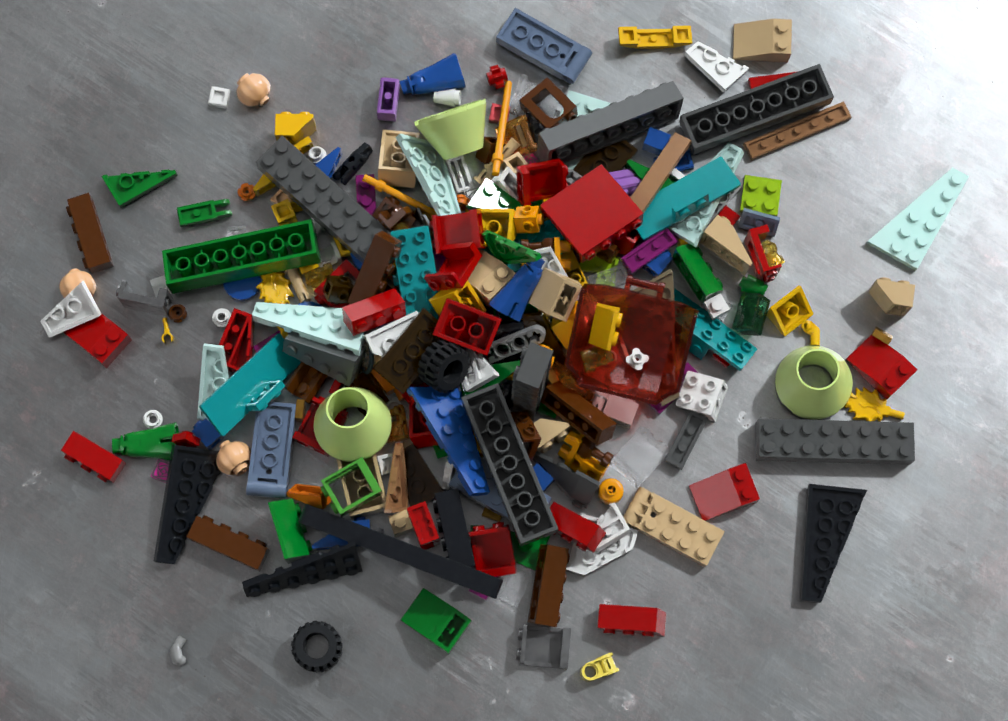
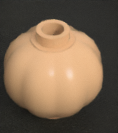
M247 73L238 80L237 84L239 86L236 93L241 103L254 107L257 105L264 106L269 101L270 83L263 75L255 73L249 75Z
M71 269L61 279L59 289L65 298L84 280L93 296L96 291V283L88 272Z
M229 440L220 444V450L216 456V465L222 473L240 476L249 470L251 449L247 444L240 441L230 442Z

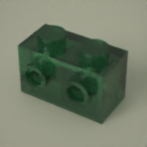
M741 293L732 329L742 335L761 336L771 300L760 293Z

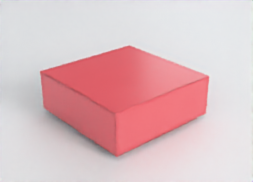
M492 103L489 123L499 124L502 105Z

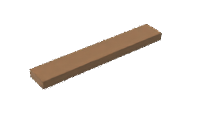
M843 101L744 142L743 146L752 161L851 120L852 116Z
M675 132L630 197L643 213L691 145L690 139Z

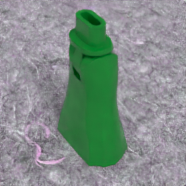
M174 422L147 430L130 432L121 435L120 438H113L112 452L113 454L121 453L122 456L170 460L172 444L177 445L172 442L173 434L179 433L178 424Z

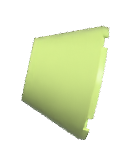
M480 99L435 115H430L415 121L414 125L444 160L483 148L486 99Z
M804 346L793 350L781 361L775 377L776 392L782 404L791 410L793 414L810 420L825 419L838 413L848 402L853 387L851 371L844 359L836 352L822 346ZM808 365L821 366L830 373L833 383L824 388L811 387L803 382L799 375V370Z
M347 387L335 391L323 400L316 411L313 427L318 444L328 455L338 460L354 462V460L361 457L365 459L370 458L383 448L390 436L392 421L389 408L380 396L364 388ZM359 407L367 411L364 419L356 425L341 426L334 422L337 414L345 408Z

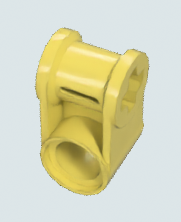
M613 653L605 654L583 665L580 669L582 680L591 682L620 671L619 668H616L613 661ZM586 667L593 668V677L590 678L585 675Z

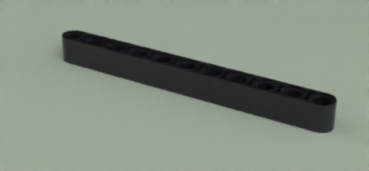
M305 504L298 521L345 541L354 538L355 544L494 599L497 598L503 582L502 579L308 504Z

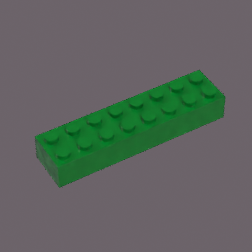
M311 219L162 251L166 285L172 294L321 263L317 233Z

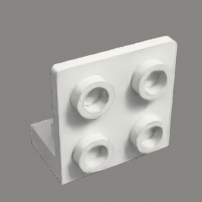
M687 371L676 406L704 414L709 421L716 422L728 386L722 379Z

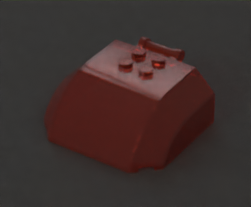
M627 275L624 289L605 284H584L580 290L565 365L576 378L579 387L657 405L667 397L680 391L699 310L682 302L662 298L666 283L660 282L658 284L633 278V275ZM631 285L657 291V296L631 291ZM597 303L619 307L620 313H623L621 325L616 327L615 331L619 332L617 344L612 346L610 351L588 343ZM634 348L640 349L641 353L649 356V361L644 363L641 370L632 368L626 362V357L632 354Z

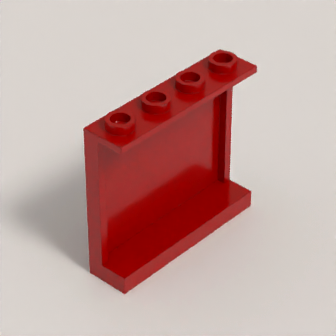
M602 164L540 205V213H543L544 219L547 217L579 254L581 263L586 260L590 261L596 256V253L608 249L612 242L617 239L621 240L626 236L627 232L637 229L643 222L644 213Z

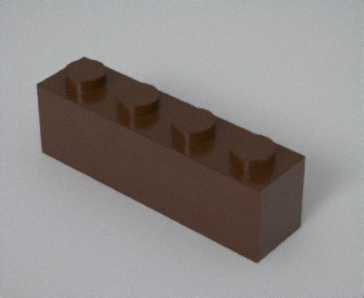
M89 192L67 199L69 206L66 207L69 217H72L74 221L71 226L74 234H78L79 237L77 245L80 252L83 251L85 257L82 258L85 269H89L93 274L114 267L95 204Z
M384 231L374 235L347 301L348 303L353 304L380 294L385 290L387 277L391 275L395 267L393 265L394 260L398 258L402 250L400 248L401 240Z
M561 380L545 387L541 403L596 446L612 439L617 423Z
M203 515L202 518L196 516L187 535L189 540L260 572L270 552L265 542L258 539L255 542L248 539L249 535L240 531L236 534L231 531V527L223 523L218 526L213 523L214 519Z
M540 544L527 623L557 627V623L560 621V604L563 601V584H565L567 578L565 573L566 565L570 559L569 548Z

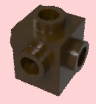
M328 275L323 293L327 302L349 304L347 301L354 285L350 278L344 275Z

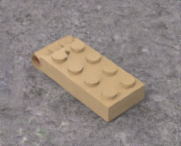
M638 487L623 516L629 527L638 530L640 533L703 567L708 565L725 532L642 487Z

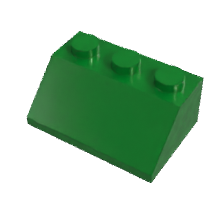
M690 244L678 246L675 248L672 256L673 262L702 306L706 300L722 293L723 284L718 277L715 278L711 265L709 262L704 261L702 258L703 253L698 246L696 248Z
M293 499L268 502L286 562L291 564V562L309 556L313 549L310 540L306 541L304 533H307L306 525L298 522L299 515L302 513L299 503H295Z

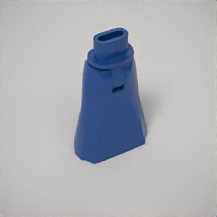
M456 53L400 81L403 95L409 93L419 95L455 88H466Z
M540 258L536 262L523 264L507 285L490 301L489 305L498 312L520 322L530 296L541 278L543 271L541 268L545 261Z

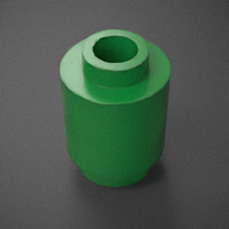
M750 274L747 277L743 276L738 285L742 287L741 292L755 299L757 297L762 299L768 288L764 281Z

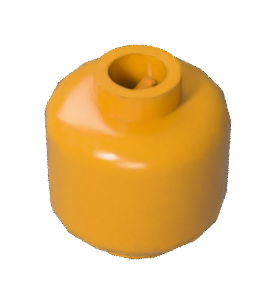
M606 479L598 488V497L606 505L614 502L618 503L623 496V486L616 479Z

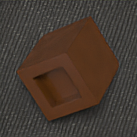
M484 137L483 148L478 149L475 157L483 164H489L492 161V155L495 153L496 137Z

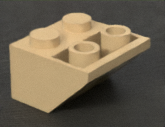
M544 267L541 278L528 303L550 316L567 322L582 285L579 281Z
M881 277L869 288L870 295L885 314L905 316L913 307L915 285L910 284L908 281L901 280L895 282L891 281L890 278Z
M542 418L534 422L533 424L541 437L537 451L545 454L552 449L551 446L555 442L561 443L564 441L569 433L570 425L567 422Z

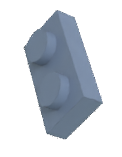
M744 208L738 227L749 230L767 224L770 230L768 235L775 237L780 217Z

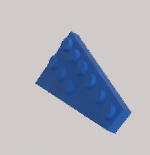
M460 386L452 392L448 391V393H440L432 387H409L406 392L409 397L412 396L415 400V407L418 412L421 411L427 420V427L439 447L445 450L448 455V462L450 465H454L458 472V478L468 495L484 496L490 493L473 430L462 405L461 397L463 395Z

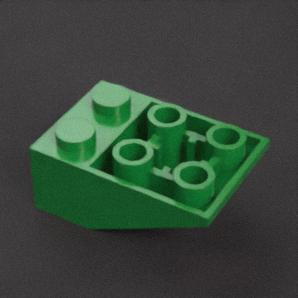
M425 588L421 590L401 618L403 623L448 655L472 622L470 618Z

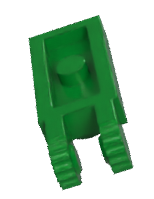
M229 199L210 200L177 207L180 227L232 216L231 210L216 212V207L221 208L230 205Z

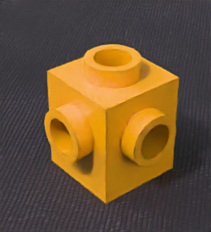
M526 205L516 207L513 217L516 232L539 233L541 225L544 224V215L540 213L539 206Z

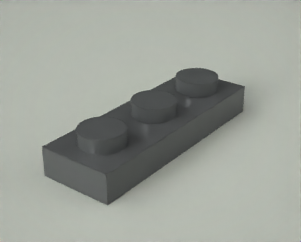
M694 411L689 412L665 462L680 470L683 469L708 420L707 417Z

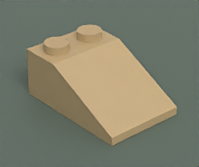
M766 19L734 24L733 60L788 63L791 56L792 20Z
M382 130L378 181L381 179L388 186L415 188L416 175L395 137L399 134L419 138L420 133Z
M717 214L704 231L699 243L745 276L752 265V261L731 222L726 217H720Z
M480 249L482 257L468 278V281L481 302L490 308V301L507 285L516 273L502 261Z

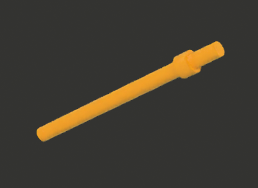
M506 81L504 86L495 153L492 155L493 176H499L500 165L503 163L504 158L502 151L512 89L511 81Z
M367 174L364 175L362 181L375 187V190L381 193L383 191L415 208H420L422 212L430 216L437 215L433 208L386 185V182L379 179L378 181Z

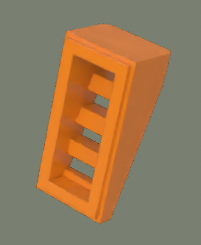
M295 484L286 492L288 497L319 509H324L331 502L330 496L325 497L320 486Z

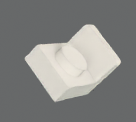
M334 241L331 242V246L319 250L321 263L318 264L321 271L342 263L341 254Z

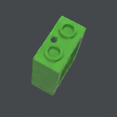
M363 457L321 480L323 486L320 489L325 497L330 496L333 502L330 504L335 515L339 513L341 517L383 494ZM359 468L373 492L342 509L329 485Z

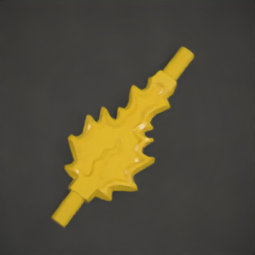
M275 272L261 275L260 277L263 281L256 286L261 291L259 299H264L265 303L290 304L288 297H294V294L289 288L291 281L284 278L285 273ZM277 326L278 331H280V334L285 339L288 332H285L284 328Z
M856 387V394L854 395L851 392L848 402L844 405L845 408H850L848 413H855L853 420L865 419L866 421L878 420V422H881L883 417L888 416L903 420L905 412L894 410L887 406V400L881 399L876 389L870 392L865 387H863L862 391Z

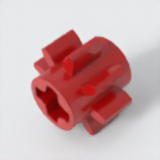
M498 65L491 66L490 72L486 73L489 85H494L496 89L504 87V82L508 81L505 68H500Z

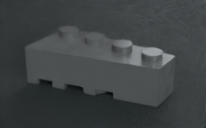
M292 331L285 338L282 351L349 387L361 372L366 347L362 346L360 356L353 354L351 350L345 349L343 351L337 349L336 345L330 343L325 345L301 337L299 333Z

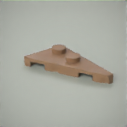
M404 442L395 443L384 513L401 512L408 508Z

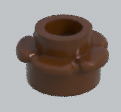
M180 304L173 305L169 309L168 317L170 320H174L175 323H180L187 317L186 308Z

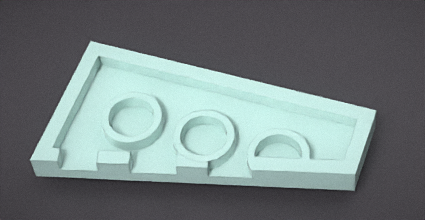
M205 343L203 345L197 419L204 420L206 418L208 420L199 406L229 379L225 350L222 345Z

